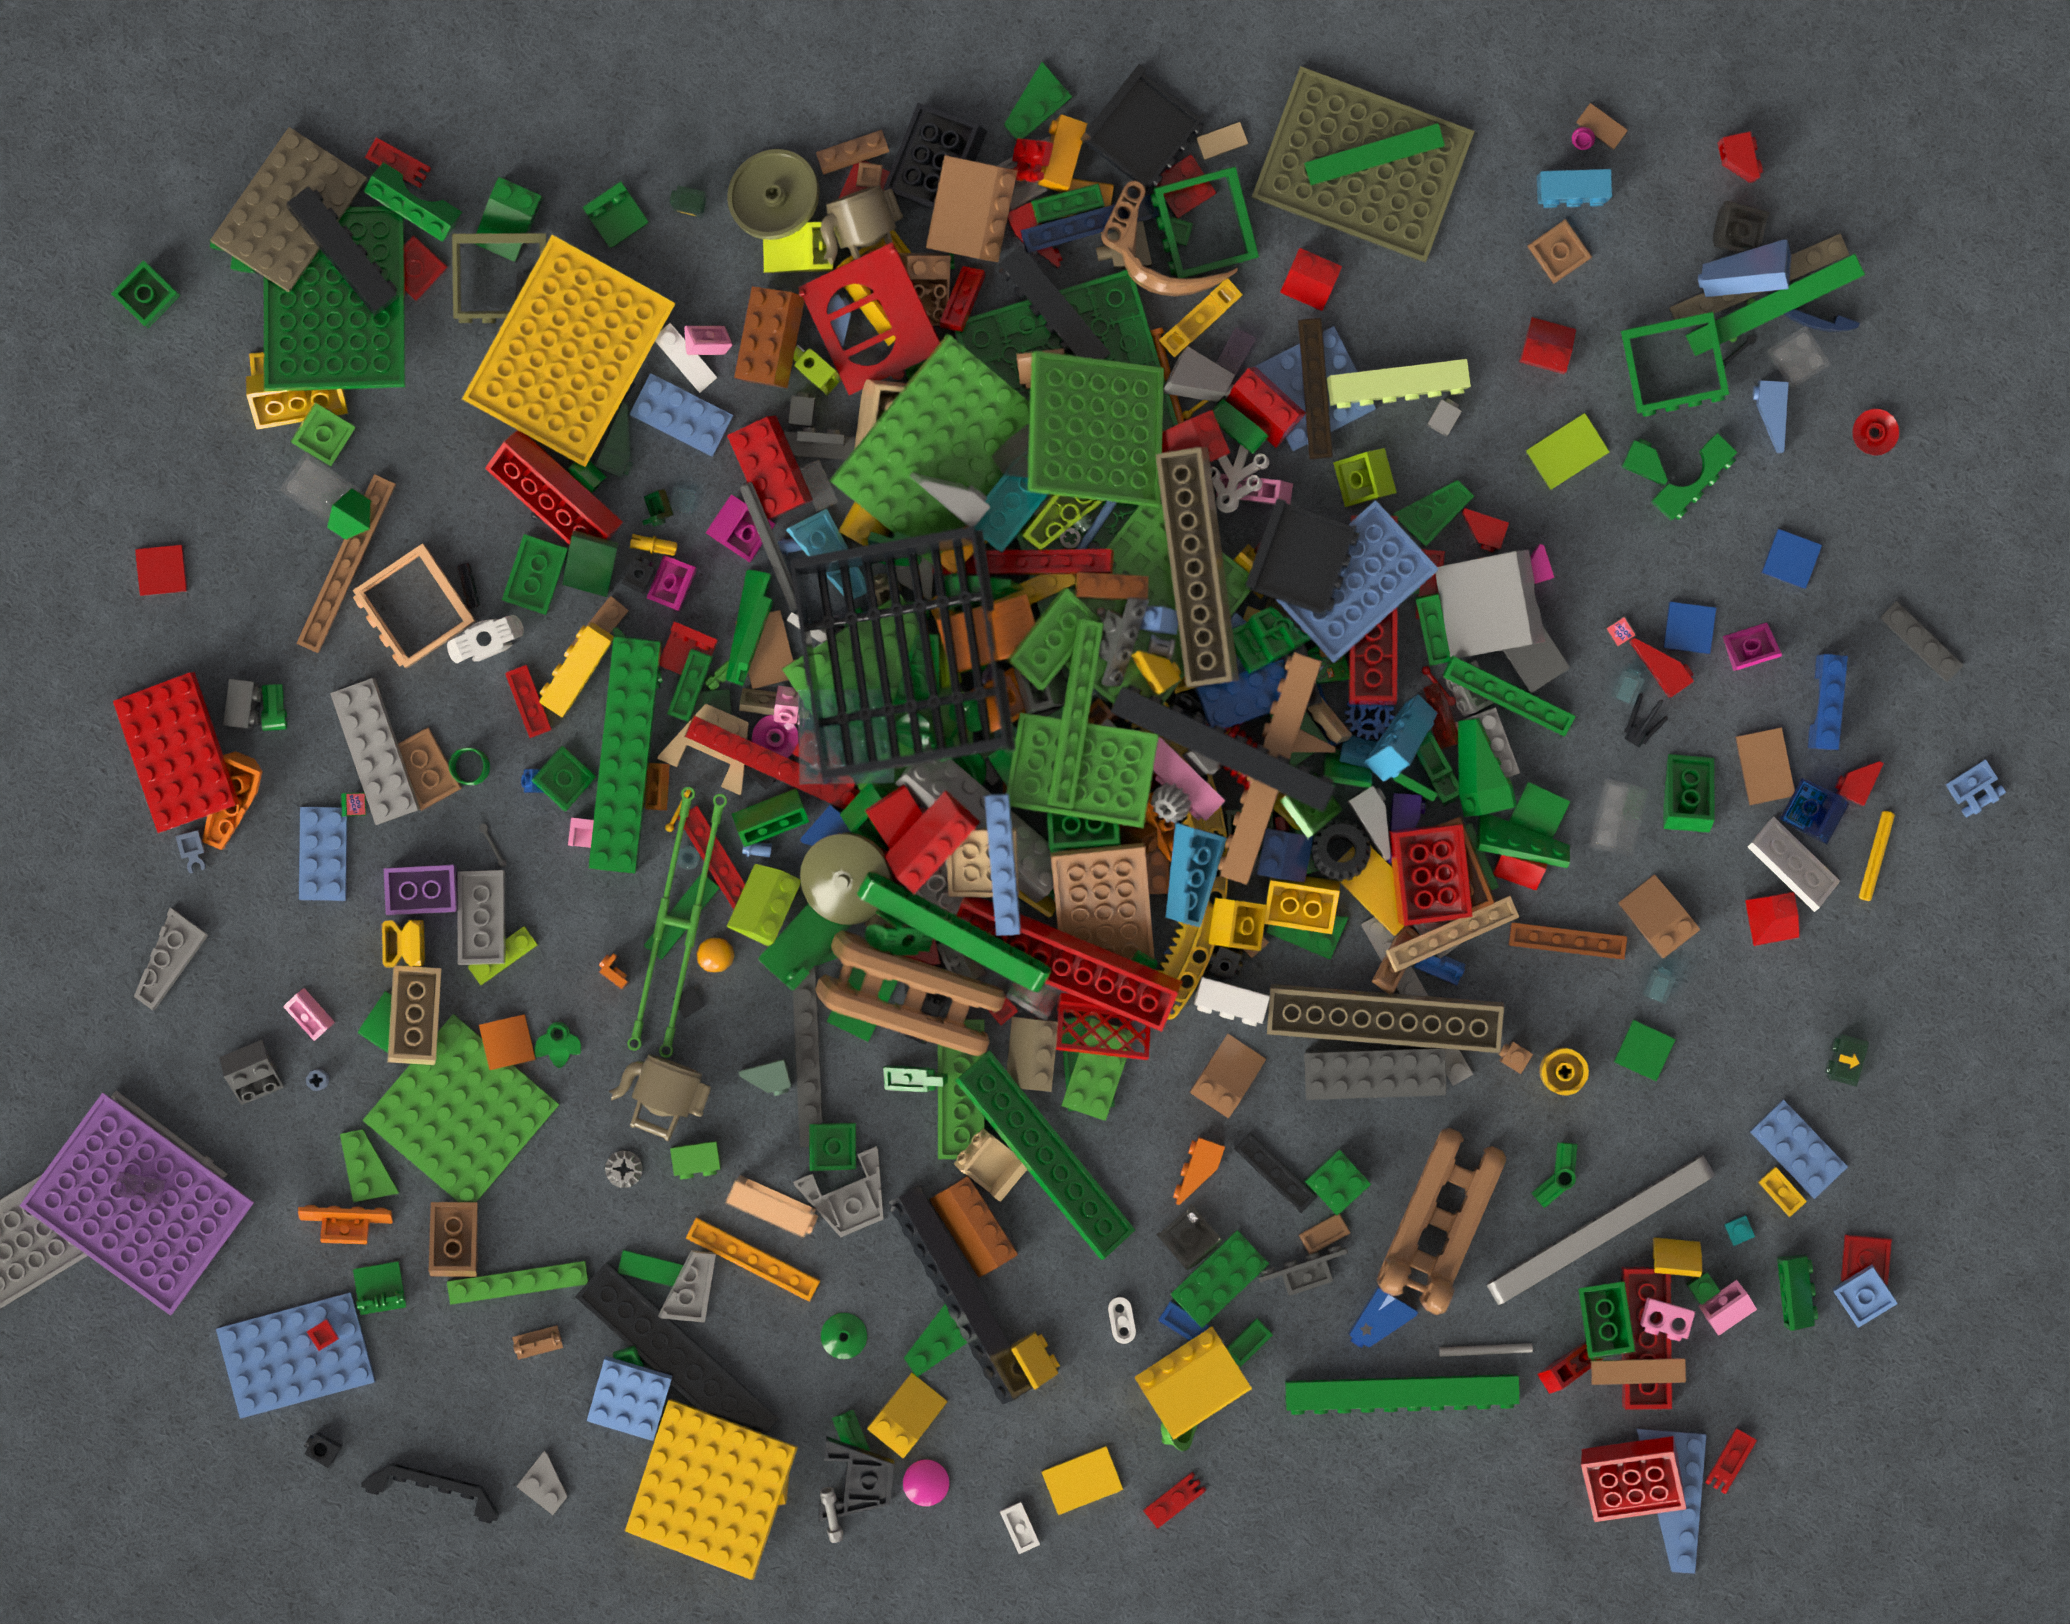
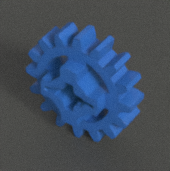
M1348 702L1347 706L1350 710L1344 712V715L1349 716L1345 724L1352 725L1349 731L1353 732L1356 730L1358 732L1356 738L1365 735V741H1368L1370 736H1373L1374 740H1378V733L1383 735L1385 732L1384 728H1388L1390 725L1389 721L1395 718V716L1389 713L1394 710V707H1388L1387 705H1349ZM1357 707L1358 711L1360 712L1359 718L1355 721L1354 711ZM1378 709L1373 716V721L1369 718L1361 722L1366 715V710L1371 712ZM1384 710L1385 720L1382 724L1379 716L1380 712ZM1371 726L1375 730L1368 731L1362 729V727Z

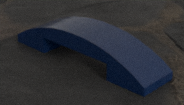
M1794 309L1784 314L1801 325L1821 331H1849L1858 328L1860 324L1839 315L1831 323Z

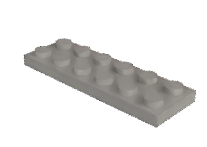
M371 678L330 693L375 825L421 810L376 679Z

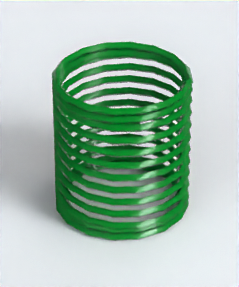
M465 747L457 750L451 756L449 771L457 782L466 785H477L488 777L490 762L482 751ZM467 751L477 752L483 760L482 774L471 782L463 781L456 772L458 758Z

